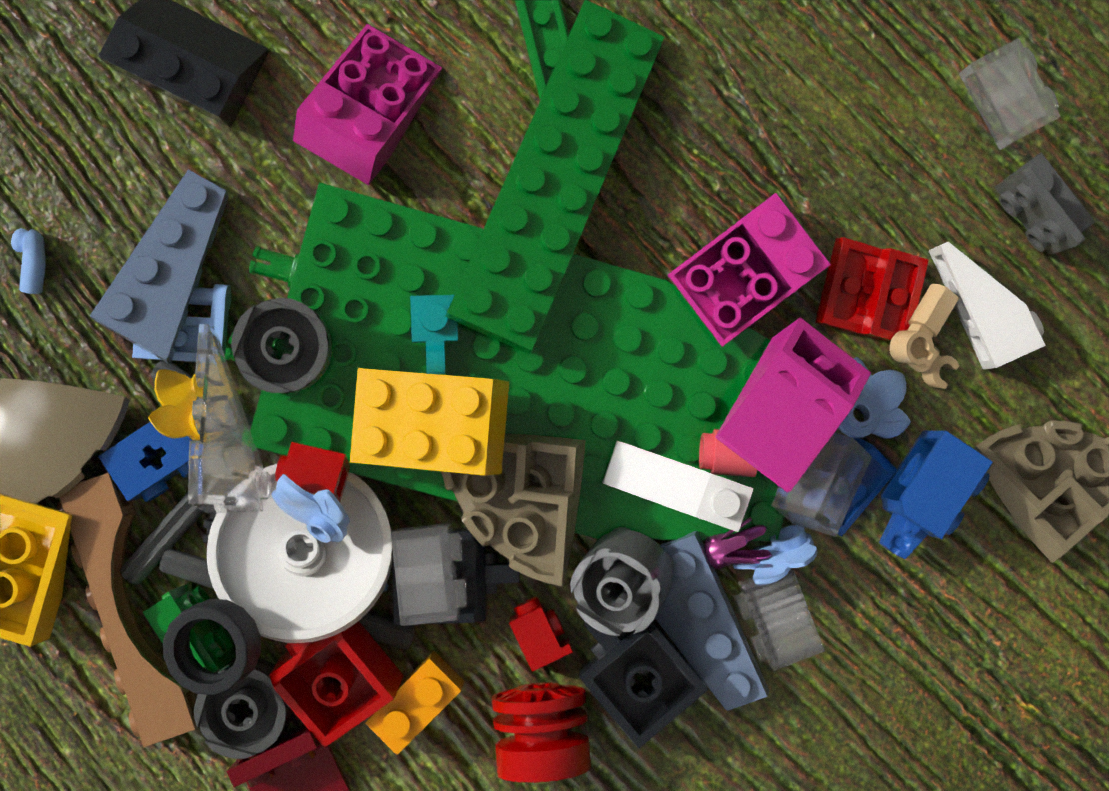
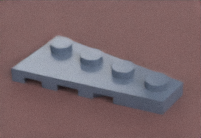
M188 169L90 317L95 322L171 364L175 353L174 345L180 328L183 329L189 312L187 308L194 288L198 287L206 253L213 244L229 198L226 190Z
M696 530L677 540L661 544V548L671 556L674 567L672 570V586L655 617L657 622L726 711L768 697L769 688L715 568L707 558L705 546L698 531Z

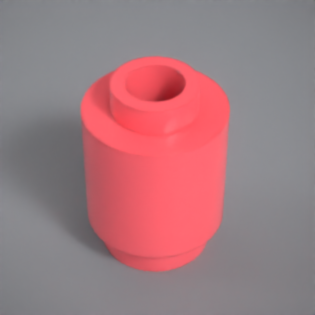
M714 429L712 433H702L699 448L700 469H708L710 473L715 475L756 476V468L715 438L719 429Z

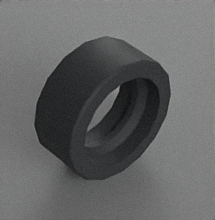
M209 599L184 610L169 624L163 639V657L170 674L182 687L196 694L216 695L230 690L255 669L261 654V635L255 620L243 607L223 599ZM205 619L213 620L223 625L231 634L236 646L234 665L222 673H214L203 668L194 658L190 648L191 629L198 622Z

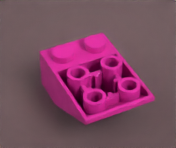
M366 24L297 109L293 141L365 184L370 185L391 157L438 78L442 67Z
M775 193L667 276L722 347L831 264L777 193Z
M800 317L772 337L715 438L788 493L794 488L852 410L871 372Z

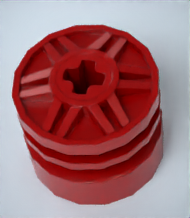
M550 682L531 683L492 695L493 711L503 713L493 718L494 729L501 732L514 733L513 736L503 738L495 743L497 775L499 778L513 782H549L573 778L585 774L591 769L588 736L580 732L568 731V729L580 726L588 721L587 712L576 708L586 703V691L583 687Z

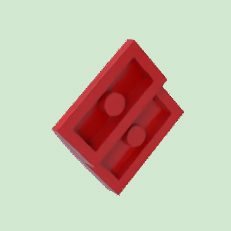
M845 237L836 238L830 259L831 265L828 267L815 323L890 342L897 332L908 330L910 327L908 322L918 306L929 259L893 248L881 249Z

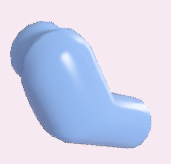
M23 228L17 229L12 235L11 246L16 252H23L19 290L29 294H40L43 292L46 267L44 237L35 229H30L29 231Z

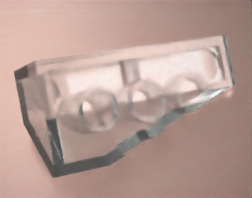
M199 324L195 375L198 387L204 389L203 397H197L196 401H193L192 416L196 423L197 432L200 434V440L190 441L188 504L206 513L263 511V500H269L271 495L269 472H263V465L252 438L250 427L218 335L209 324Z

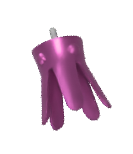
M751 517L743 521L740 528L752 520ZM758 525L734 534L732 533L735 531L729 530L723 534L707 537L705 542L707 558L715 569H721L734 563L760 564L758 560L767 559L772 556L768 550H738L746 546L748 541L762 536L766 532L764 525Z

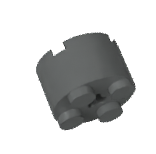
M289 298L266 300L247 310L238 320L231 342L234 359L244 378L253 386L271 393H295L306 390L314 385L326 372L331 361L333 348L330 330L324 320L305 304ZM286 334H289V343L294 346L293 353L283 354L280 360L277 358L278 350L272 347L275 339L283 340Z
M626 527L615 528L612 532L601 536L578 564L571 578V594L574 592L578 603L576 609L579 615L588 625L604 634L620 636L622 632L635 631L634 633L643 631L652 623L670 592L673 581L672 570L674 567L671 556L650 537L636 531H631Z
M258 659L255 669L230 690L216 695H197L194 706V719L197 728H200L201 733L206 739V744L213 751L228 758L245 759L268 749L287 729L294 712L273 688L269 674L273 670L274 664ZM235 661L230 663L217 673L227 671L234 665ZM242 700L249 702V708L253 709V712L249 715L244 714V705L239 704Z

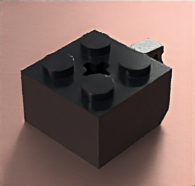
M467 527L397 529L392 533L394 625L475 623L486 621L488 616L487 594H497V584L520 582V572L510 568L509 562H497L496 552H486V546H482ZM438 564H442L444 570L452 574L444 585H439L438 578L430 577V572H433Z
M654 621L643 631L634 633L635 631L622 632L620 636L604 634L586 622L584 623L598 643L591 648L595 656L579 669V677L638 749L709 690L702 678ZM639 671L643 674L650 672V685L645 687L642 683H638L633 686L635 684L633 675Z

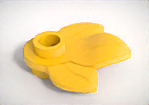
M206 360L198 367L192 378L172 370H158L155 378V393L162 406L158 407L148 416L154 428L166 437L176 439L189 436L192 440L201 444H210L222 438L228 428V416L223 408L228 395V387L216 365L210 360ZM200 414L208 417L210 421L208 430L200 427L198 423Z

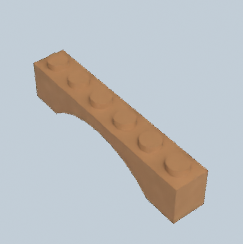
M109 473L80 482L60 497V501L57 502V509L72 514L70 529L74 539V543L71 546L72 555L76 564L84 569L88 581L86 586L88 602L92 609L98 610L103 625L100 628L101 641L106 651L112 652L117 667L114 672L115 682L119 692L122 695L126 694L131 709L129 712L131 730L136 737L141 738L143 747L193 731L197 728L194 719V706L197 694L182 687L170 674L164 658L154 649L141 631L130 606L125 579L119 572L120 568L124 565L128 533L136 514L133 503L126 500Z

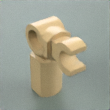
M931 284L908 322L910 325L908 330H901L892 337L890 353L895 361L908 364L915 371L922 372V378L928 386L946 389L948 384L940 378V368L957 370L959 364L952 356L939 355L940 352L934 346L932 337H937L959 297L949 288L940 284Z

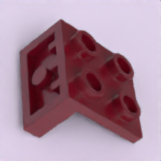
M306 726L276 740L273 745L261 753L245 759H237L226 771L233 787L247 782L250 791H351L330 745L324 748Z

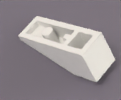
M950 242L929 250L945 287L949 288L959 297L954 307L983 370L1000 367L1045 346L1041 337L1044 334V329L1039 317L1035 312L1029 311L1028 306Z
M616 441L602 481L603 484L739 532L754 489L620 441Z

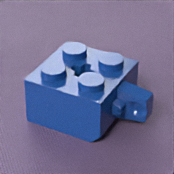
M923 430L880 494L883 509L892 516L879 544L896 556L906 559L927 535L942 539L945 533L947 535L952 534L964 517V512L961 509L969 497L977 496L986 486L990 477L986 472L993 462L948 431Z

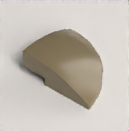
M0 378V493L35 504L48 496L62 497L85 477L81 469L96 450L106 451L122 424L130 400L124 396L75 386Z
M1054 420L1048 421L1043 426L1022 428L1021 424L1003 429L988 437L974 448V450L993 462L986 472L990 475V483L1016 522L1051 563L1067 553L1095 526L1109 516V437L1103 438L1083 431V424Z
M505 433L502 474L484 476L441 471L446 489L454 492L463 510L461 520L470 533L482 546L490 545L507 558L510 568L527 577L558 586H563L565 583L579 506L586 440Z

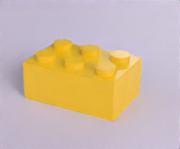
M358 368L350 462L484 476L502 474L509 381Z

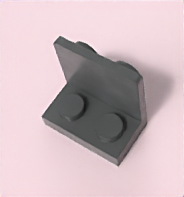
M1042 152L995 186V189L1000 194L998 199L1001 206L1009 215L1019 218L1027 229L1025 234L1028 241L1038 251H1044L1047 256L1081 244L1085 241L1082 232L1095 223L1094 219Z

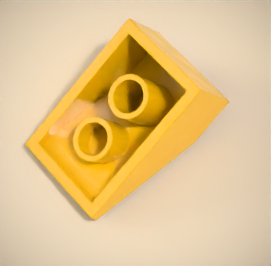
M0 493V638L32 647L50 639L63 594L72 514Z

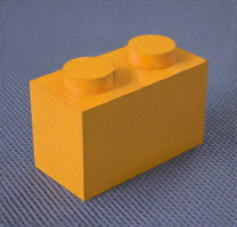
M433 650L401 682L394 700L368 717L365 724L398 755L462 691L465 681Z

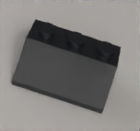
M138 0L118 16L98 57L115 71L231 128L270 50L172 0Z

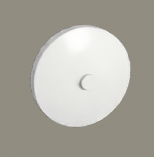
M274 464L246 478L222 503L213 520L208 536V573L218 598L229 600L243 607L255 620L261 636L286 643H306L323 640L337 635L357 623L368 613L381 596L392 567L393 542L391 527L386 512L375 493L358 476L349 473L340 502L350 520L346 527L347 535L341 542L330 541L325 543L317 540L307 530V524L299 522L286 514L272 498L271 493L276 490L277 486L275 481L277 464Z

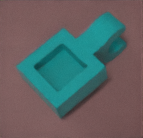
M454 295L410 296L412 343H426V374H445L444 342H458L457 322L445 317Z

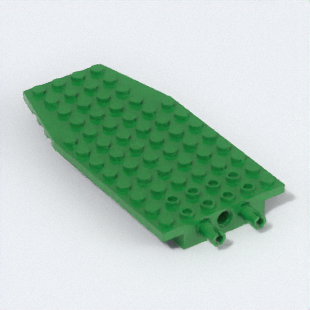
M319 182L299 254L297 253L295 257L264 249L257 245L252 256L256 259L270 262V265L251 260L249 273L288 282L290 289L287 298L305 304L324 320L332 338L331 361L324 375L306 390L295 393H271L261 390L246 445L286 456L288 455L291 442L346 454L350 465L349 473L457 501L454 492L446 489L441 471L350 462L358 368L426 374V343H412L410 296L454 295L483 228ZM575 254L572 255L530 354L457 322L458 342H444L445 374L439 375L509 381L505 433L586 440L580 499L574 533L599 539L601 536L612 532L615 528L626 527L631 531L642 533L651 539L677 540L697 530L701 539L706 540L707 537L723 534L731 530L603 484L602 481L616 441L700 469L699 448L702 433H712L714 429L721 428L771 341L770 339L748 327L721 347L674 284L664 279ZM233 332L229 338V344H231ZM286 334L283 340L275 339L272 347L278 350L277 358L280 360L283 354L293 353L294 346L289 343V334ZM226 348L225 360L235 361L232 349ZM700 469L710 473L708 469ZM758 470L755 477L717 475L754 488L743 521L750 517L752 520L741 527L739 532L758 525H764L766 532L751 541H770V537L773 535L778 540L791 491L787 493Z

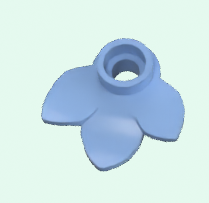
M859 357L853 358L859 364H861L863 367L867 369L866 365L862 362V360ZM885 370L874 375L870 374L854 407L838 429L852 438H863L874 434L888 439L904 432L911 421L898 408L906 394V380L903 373L895 370ZM854 408L862 412L863 422L855 419L853 415Z
M285 474L279 478L276 490L271 495L280 509L297 521L307 524L309 533L321 542H341L347 535L346 527L350 520L343 506L330 490H320L313 495L303 490Z
M792 525L781 528L778 540L773 535L770 537L771 544L752 549L768 550L772 555L770 558L758 560L760 564L734 563L733 567L734 569L755 570L753 576L754 583L758 586H764L781 580L788 574L791 568L807 566L815 559L818 552L816 546H813L812 536L805 532L804 527Z

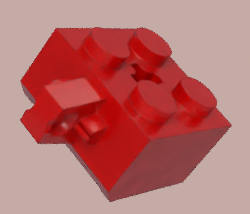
M359 621L345 631L323 640L306 643H287L285 647L288 652L279 658L269 674L274 690L324 748L394 700L404 677Z

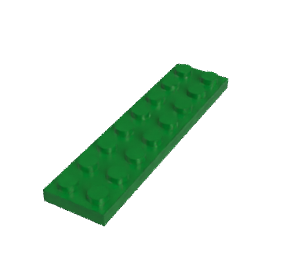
M584 0L445 317L530 354L665 38L664 36L589 0Z

